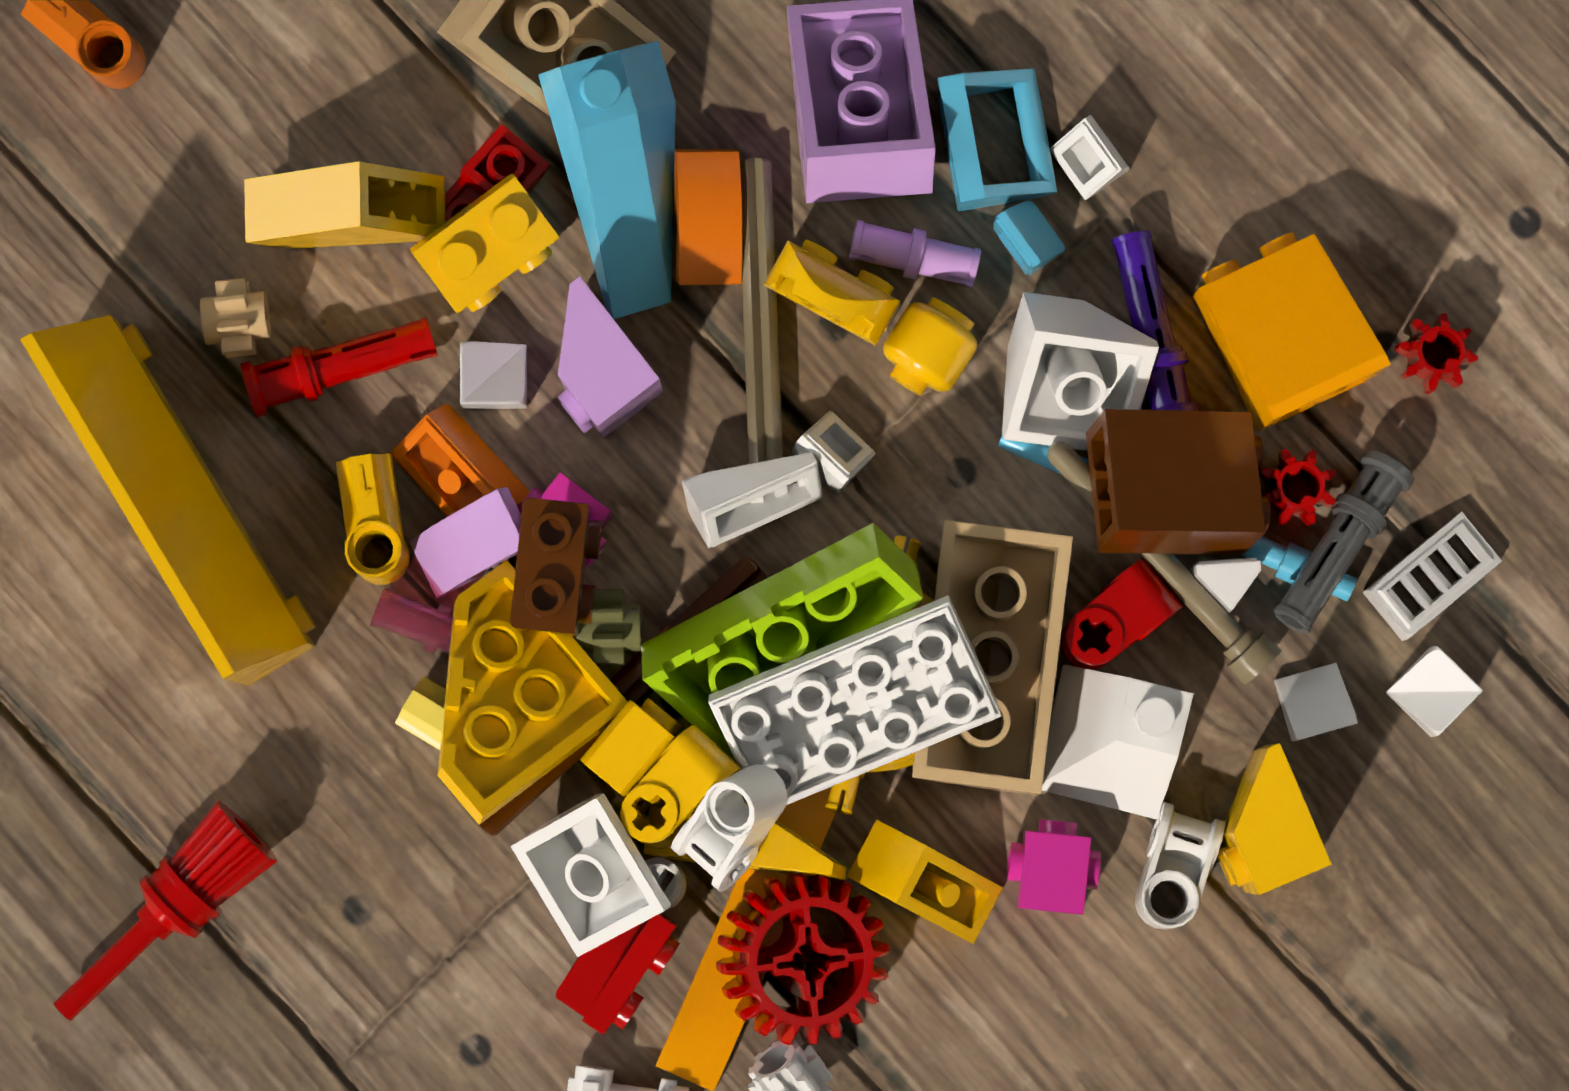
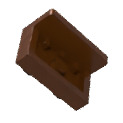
M526 498L523 501L510 618L512 627L578 637L579 623H592L595 585L584 584L586 558L598 560L602 521L590 520L591 507L589 504L538 498Z

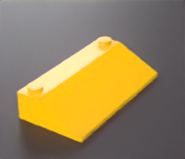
M108 315L31 332L21 338L20 341L221 677L228 681L250 686L315 647L307 632L316 628L313 619L297 595L288 600L286 599L144 361L152 357L153 354L137 327L132 323L124 328L118 320Z

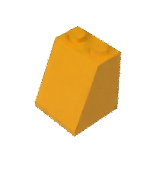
M1294 232L1282 235L1259 248L1263 258L1240 268L1236 259L1225 262L1202 274L1206 285L1198 288L1193 295L1248 412L1252 413V420L1258 432L1374 378L1391 365L1384 349L1315 234L1299 241Z

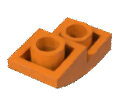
M674 149L673 212L677 217L676 281L679 285L742 284V191L738 149Z

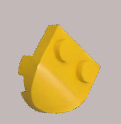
M788 240L768 275L764 286L876 346L883 332L888 330L899 309L900 300L890 296L894 287L878 276L861 270L857 277L835 266L838 257L834 253L812 241L805 240L800 247Z

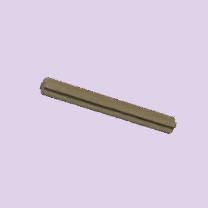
M758 157L740 160L742 191V293L749 464L783 458L777 292L764 286L775 264L772 163L769 159Z

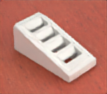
M812 452L706 472L682 480L688 512L708 548L715 547L823 498L818 464Z
M1460 512L1364 589L1362 593L1401 641L1408 640L1501 563L1502 560L1464 513ZM1454 534L1459 536L1479 561L1471 569L1467 567L1447 542ZM1436 549L1459 576V579L1453 584L1448 582L1428 557ZM1417 565L1440 592L1433 600L1410 573ZM1398 581L1402 583L1422 608L1413 615L1391 589Z

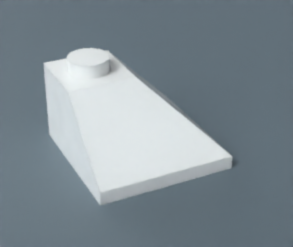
M1023 292L1007 349L1002 426L1004 440L1048 446L1056 442H1065L1072 449L1087 451L1086 432L1104 409L1140 410L1159 349L1157 341L1084 300Z
M1063 664L1051 711L1042 791L1157 819L1179 756L1194 693L1130 677Z
M604 793L595 794L559 814L511 846L577 957L671 907L670 902Z

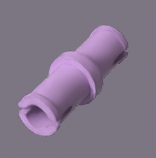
M857 220L848 259L902 270V277L915 280L917 274L972 288L978 270L981 248H969L927 238V231L914 228L912 234Z

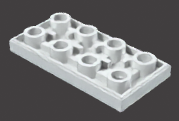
M949 595L710 694L708 699L711 710L737 764L743 769L759 764L766 765L775 770L782 778L787 790L786 805L1001 717V709Z

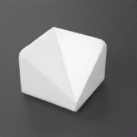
M478 341L460 342V405L463 409H527L526 344Z
M1432 646L1385 693L1430 737H1436L1483 690L1438 646Z

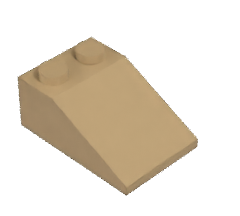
M460 0L437 31L438 34L482 69L549 117L550 114L538 77L539 74L574 62L655 41L659 42L665 66H667L676 53L673 48L614 0Z

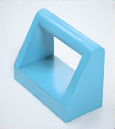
M1035 69L972 72L938 77L936 94L958 212L1046 197L1058 193ZM1013 88L1030 181L983 185L967 96Z

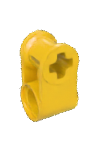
M692 725L669 744L661 754L658 762L627 794L621 805L620 817L622 824L630 836L647 846L656 849L670 848L675 836L693 816L707 791L717 782L743 768L700 728ZM652 804L662 809L660 813L666 819L665 824L660 829L649 825L650 819L645 814L647 808Z

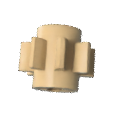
M246 277L215 281L217 296L201 297L200 299L201 325L206 345L221 344L222 354L226 355V358L256 355L255 340L271 338V316L266 291L250 292V283L246 281Z

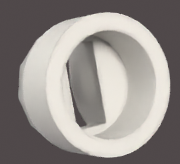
M656 857L646 860L645 862L659 886L666 877L668 870L674 873L673 879L664 892L671 904V907L668 909L673 908L683 899L686 891L684 872L676 863L665 858Z

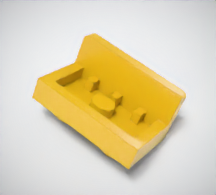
M511 173L409 250L449 305L458 314L466 307L471 312H474L491 302L501 292L498 283L517 269L522 274H525L541 265L552 254L549 246L560 237L517 178Z

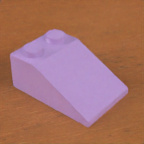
M852 0L787 6L799 152L806 203L932 193L935 142L913 0Z

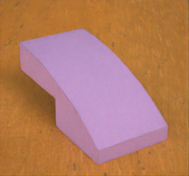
M508 487L499 488L446 517L410 540L409 543L436 598L443 597L492 571V567L517 555L521 514Z

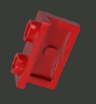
M660 913L580 955L555 993L556 998L584 1017L582 1021L602 1035L607 1032L612 1023L623 1030L644 999L643 996L634 990L649 969L659 976L680 945L678 941L670 937L678 924Z

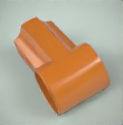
M26 0L25 7L20 13L21 16L82 66L99 83L111 89H123L132 86L140 79L146 64L143 47L129 32L115 23L89 0ZM122 42L124 50L120 61L113 67L100 68L98 61L102 49L110 43Z

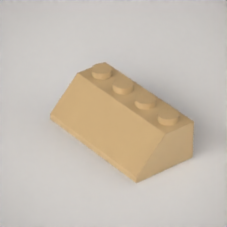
M944 520L934 601L949 595L1001 709V717L916 751L912 778L1030 795L1041 794L1073 536Z

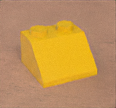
M1281 744L1264 745L1253 750L1225 818L1226 824L1222 839L1225 847L1219 849L1217 858L1230 886H1242L1244 893L1261 895L1332 865Z

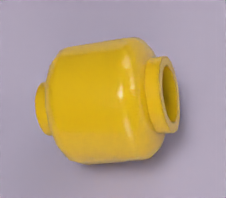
M934 297L931 298L928 304L922 302L911 303L907 306L883 345L885 357L895 365L889 376L919 396H922L927 387L938 392L949 391L976 351L977 340L970 332L974 323L950 305Z

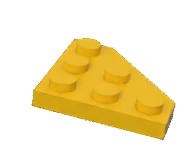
M507 560L459 594L453 610L437 776L479 825L606 729L628 703L572 636L555 635L545 631L516 629L511 626L510 618L516 570Z

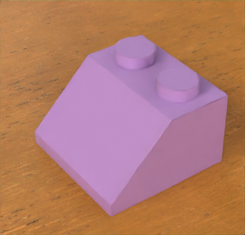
M579 276L570 283L558 377L565 391L557 397L583 433H586L594 426L604 439L661 395L663 389L660 378L582 278Z

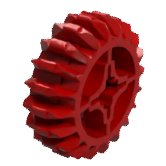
M789 871L785 891L777 878L773 876L764 879V889L767 898L763 900L755 892L747 890L743 893L742 897L744 902L751 908L750 912L746 916L733 910L727 913V920L739 927L736 937L728 934L718 937V945L733 951V957L722 958L717 961L716 969L725 975H736V977L722 987V993L728 999L742 998L737 1004L734 1011L735 1014L743 1021L756 1016L754 1030L762 1036H767L776 1028L777 1040L783 1044L790 1045L799 1032L803 1042L808 1045H816L820 1037V1026H822L830 1037L834 1039L842 1036V1026L839 1019L842 1016L856 1025L863 1023L862 1013L855 1007L860 999L873 1005L879 1002V995L868 988L870 980L882 981L889 977L886 969L873 964L874 958L883 957L890 952L887 943L871 940L872 937L884 928V923L882 919L876 916L865 917L871 906V901L863 895L850 899L852 884L839 879L830 887L829 877L816 874V876L810 877L807 884V880L802 872ZM810 907L828 909L841 924L847 942L836 943L831 939L821 940L818 925L811 920ZM789 913V916L783 917V933L779 940L773 945L760 948L769 928L779 918ZM802 945L818 952V954H813L811 963L804 961L808 966L804 970L788 962L793 961L795 952L802 954L798 949ZM845 968L838 984L824 997L823 988L827 976L834 970ZM769 972L774 976L785 975L789 992L796 995V1007H784L773 1003L765 993L758 973Z

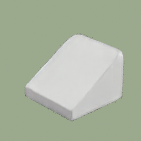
M1336 663L1274 680L1291 741L1305 739L1358 723L1355 710Z

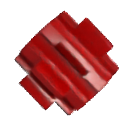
M1447 313L1440 314L1432 328H1430L1429 324L1425 325L1418 318L1409 324L1410 331L1413 334L1411 336L1413 341L1401 342L1395 346L1394 351L1401 354L1402 357H1407L1409 367L1401 374V378L1404 380L1416 375L1423 379L1422 385H1424L1425 394L1434 392L1441 379L1451 387L1457 388L1463 384L1460 374L1462 370L1459 366L1471 365L1478 360L1477 355L1470 353L1471 350H1465L1463 341L1469 337L1472 330L1469 327L1456 332L1454 329L1449 328L1451 322H1448ZM1435 339L1443 342L1450 353V359L1444 361L1437 368L1430 366L1422 354V348L1427 347Z
M1284 449L1278 453L1280 471L1263 468L1259 471V477L1266 484L1270 485L1269 493L1265 494L1269 504L1273 503L1279 509L1277 514L1278 525H1284L1291 518L1292 514L1298 513L1299 518H1302V521L1307 526L1316 523V515L1314 513L1316 509L1314 505L1331 507L1335 504L1336 500L1329 495L1330 492L1325 491V482L1332 479L1336 475V471L1325 470L1321 472L1315 466L1317 461L1316 450L1312 449L1302 461H1296L1295 456L1292 457L1291 453ZM1298 473H1302L1311 483L1312 494L1311 496H1304L1293 503L1283 493L1282 480H1289Z

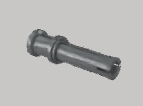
M1366 451L1360 459V464L1363 468L1346 494L1341 493L1335 498L1336 502L1332 509V514L1335 518L1312 554L1306 560L1304 567L1281 603L1274 609L1276 618L1289 628L1303 634H1308L1311 631L1316 618L1337 585L1342 581L1344 574L1367 538L1372 539L1382 534L1387 526V521L1384 517L1401 491H1409L1414 484L1415 478L1412 473L1396 459L1379 451Z

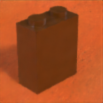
M1104 409L1086 432L1098 553L1244 555L1266 533L1270 522V504L1267 496L1261 494L1259 470L1263 461V445L1261 438L1258 435H1254L1251 412Z

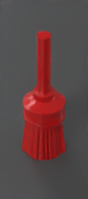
M218 800L172 858L164 856L159 861L160 866L150 876L145 875L139 881L145 904L136 912L140 919L53 1003L56 1009L65 1018L72 1021L157 937L165 941L173 932L197 938L202 933V927L210 919H216L222 913L219 907L222 903L278 862L269 846L263 842L238 814Z

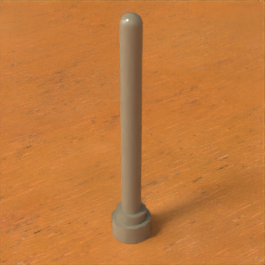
M1053 443L1047 452L1049 462L1093 507L1089 466L1067 443ZM1137 553L1226 647L1223 654L1230 661L1227 668L1243 685L1248 684L1281 653L1282 650L1265 632L1258 635L1251 627L1244 630L1173 554Z

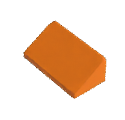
M443 404L426 414L390 453L395 461L447 517L499 488L508 487L517 507L520 506L530 493L523 483L449 404Z

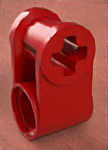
M1140 558L1099 592L1100 595L1075 614L1063 629L1060 639L1061 650L1066 660L1074 667L1098 670L1110 663L1137 640L1139 642L1142 641L1184 606L1143 558ZM1083 625L1089 631L1095 630L1099 626L1105 632L1106 636L1100 643L1104 653L1101 654L1094 647L1086 652L1079 648L1077 643L1083 636L1079 626Z

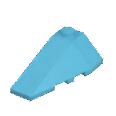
M655 41L617 50L539 74L538 77L607 312L613 319H617L670 303L676 101L659 42Z

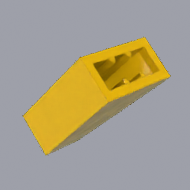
M358 161L244 179L246 243L296 249L419 242L445 223L444 176Z

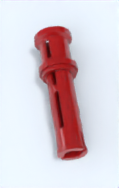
M423 317L402 326L388 330L385 329L331 347L311 351L309 346L303 348L300 345L293 347L292 353L289 356L255 366L250 361L240 363L251 405L256 417L259 418L266 416L267 408L305 398L310 403L318 400V397L323 395V389L394 369L411 362L434 358L438 354L427 317Z

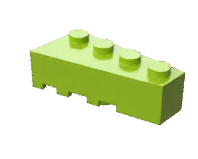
M872 523L642 643V680L688 722L700 728L725 753L735 760L708 703L709 695L910 611L923 599L917 564L881 529Z

